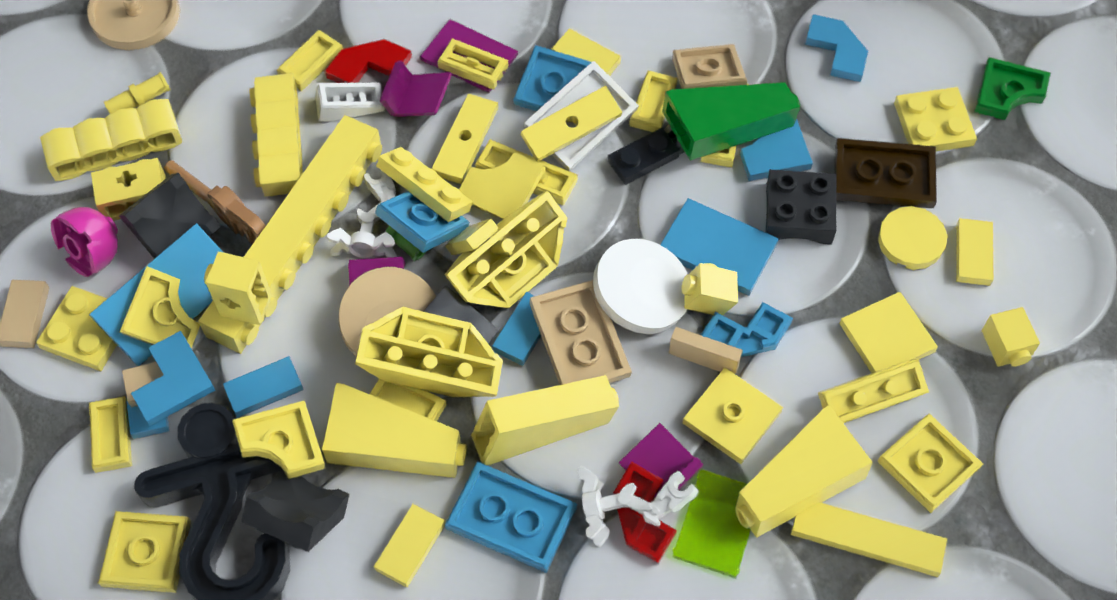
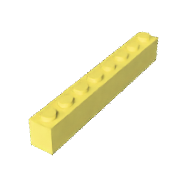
M344 115L245 254V258L260 261L272 293L262 322L266 317H270L277 306V300L283 291L288 290L292 286L296 272L303 263L305 264L310 260L314 246L320 237L323 238L327 235L333 218L338 211L344 210L348 203L349 195L355 186L359 187L362 184L364 174L370 164L378 160L382 152L378 129ZM214 301L211 302L198 321L205 337L239 354L242 353L246 345L253 343L260 326L220 316Z

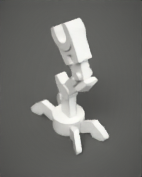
M380 170L381 178L376 180L372 179L368 172L365 173L366 187L380 203L395 197L394 183L387 174ZM377 205L368 212L357 209L358 220L361 223L360 231L350 236L343 229L339 228L327 234L328 241L336 243L330 251L331 256H338L343 251L361 258H369L373 255H385L386 258L397 257L392 248L395 241L390 234L385 232L378 237L372 234L375 222L381 219L375 214Z
M582 466L578 468L579 479L584 481L582 487L583 510L586 521L590 524L586 528V536L589 539L593 538L594 544L597 547L603 545L610 533V530L602 521L605 518L606 511L629 507L641 513L645 522L661 526L660 518L670 512L675 514L689 501L693 500L698 493L697 488L693 484L685 491H678V486L685 479L678 471L669 478L656 499L651 503L634 495L637 488L634 483L627 484L619 494L602 497L600 491L604 484L590 470Z

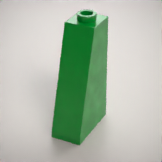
M785 82L672 89L665 93L662 112L691 161L793 127L800 111V102L796 94L790 91Z

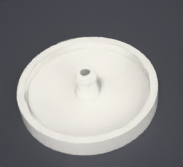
M644 239L623 240L612 245L597 263L593 275L595 296L603 311L623 328L642 334L660 333L674 326L687 311L684 308V294L681 291L682 282L687 272L678 258L663 246Z

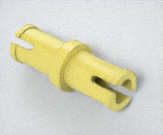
M159 72L157 75L136 86L134 83L129 85L128 90L107 101H103L109 113L112 114L119 109L141 106L171 89L162 73Z

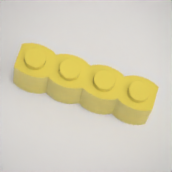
M293 73L255 77L254 88H249L251 106L256 107V114H251L250 116L252 131L257 133V140L252 141L253 156L255 160H259V167L253 168L256 187H262L265 197L289 194L303 174L299 104Z
M153 99L142 104L137 109H119L105 118H89L73 128H55L40 137L48 170L55 181L73 179L87 171L102 170L115 165L119 161L135 160L150 152L174 148L183 142L168 99Z

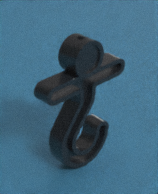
M215 403L199 404L189 409L182 416L177 427V438L188 458L140 473L135 479L134 489L143 503L153 508L201 494L204 495V502L180 552V575L187 591L194 600H274L284 589L290 573V550L286 542L269 534H262L255 543V561L252 568L246 575L238 579L227 580L220 578L216 574V564L243 507V497L251 479L278 472L282 467L271 459L259 456L242 457L232 420H234L232 413L223 405Z

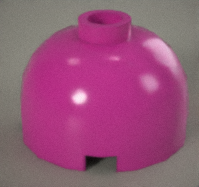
M90 207L73 208L59 214L50 223L51 233L58 250L65 247L70 255L65 259L66 262L84 277H89L103 270L111 263L117 253L118 238L116 234L118 233V228L110 217H105L99 211Z

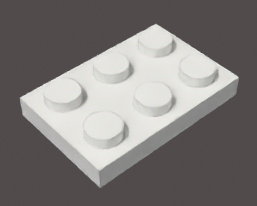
M595 61L590 63L524 122V128L526 129L606 85L623 113L616 120L551 154L568 171H571L636 112L639 107ZM572 122L566 123V125L570 128L576 127V125Z

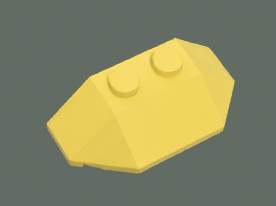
M548 191L543 192L497 224L498 231L478 248L462 253L446 272V278L466 303L510 308L526 292H529L558 267L567 216Z
M401 307L376 322L363 327L355 365L385 382L450 397H495L498 392L503 360L497 353L493 352L487 341L472 323L406 307Z

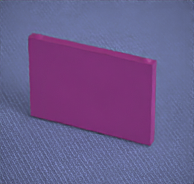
M449 19L421 54L420 60L438 68V60L452 39L508 60V68L518 56V51ZM455 51L452 52V53H455V54H457V55H460V56H462V57L467 58V56H465V55H462V54L457 53V52H455ZM479 61L480 64L495 69V67ZM451 73L452 76L466 83H469L487 93H490L492 90L491 88H488L486 86H483L481 84L475 83L473 81H470L468 79Z

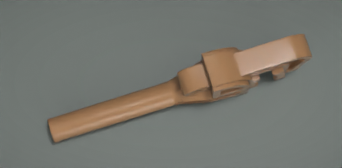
M173 160L165 164L164 170L170 175L179 173L190 190L207 202L217 216L236 235L244 236L246 234L251 244L255 242L264 229L265 224L255 213L244 206L240 198L228 186L222 188L215 186L211 190Z

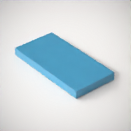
M196 223L150 262L147 267L180 279L178 289L180 304L187 315L194 319L213 301L204 282V276L208 265L213 264L217 253L223 251ZM146 267L89 314L98 326L137 366H140L152 355L149 347L152 345L121 334L119 331Z

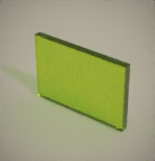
M701 469L697 474L695 485L698 493L689 503L676 547L672 551V558L736 579L740 573V564L751 531L750 528L746 529L742 526L736 515V505L740 491L747 484Z

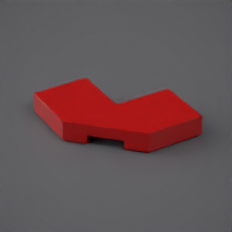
M386 39L340 50L325 70V75L327 79L336 83H359L369 68L390 76L395 62L403 61L407 65L412 58V52Z
M631 461L613 491V495L619 494L627 484L634 483L637 487L634 495L651 503L655 498V494L658 493L663 485L664 480ZM629 507L618 508L617 511L626 546L659 565L676 536L677 530L660 521L661 526L645 522L641 513Z

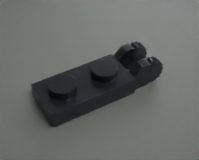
M668 124L665 128L662 127L609 154L607 161L622 182L627 185L679 158L680 154L685 151L679 140L676 143L672 140L676 135Z

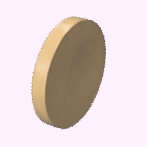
M90 0L87 14L95 35L103 43L117 49L137 50L152 46L171 33L178 22L180 6L178 0Z
M381 267L370 270L354 280L342 297L338 317L341 336L346 346L356 356L363 327L376 322L401 307L424 311L436 295L426 281L411 271L397 267Z

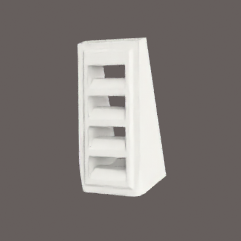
M317 83L315 103L318 121L340 120L344 115L356 117L383 112L385 107L379 101L382 96L381 84ZM371 94L372 101H366V95ZM353 97H358V101H354Z

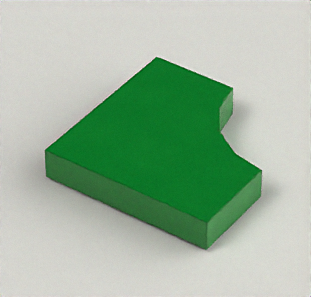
M988 57L974 112L1006 120L1009 112L1018 105L1030 102L1043 104L1051 72Z

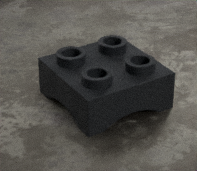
M770 169L766 183L767 210L765 232L779 238V240L792 238L806 239L820 244L832 245L836 234V174Z
M179 173L168 176L119 215L154 259L196 223L208 236L221 227L217 220L195 197Z
M281 468L265 488L257 492L253 491L247 496L242 522L256 528L261 533L280 539L294 548L309 552L344 519L350 494L340 489L332 490L318 487L302 476L288 479L283 468Z

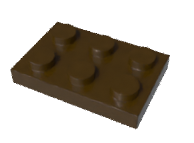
M837 138L834 174H836V200L934 209L937 202L936 146Z

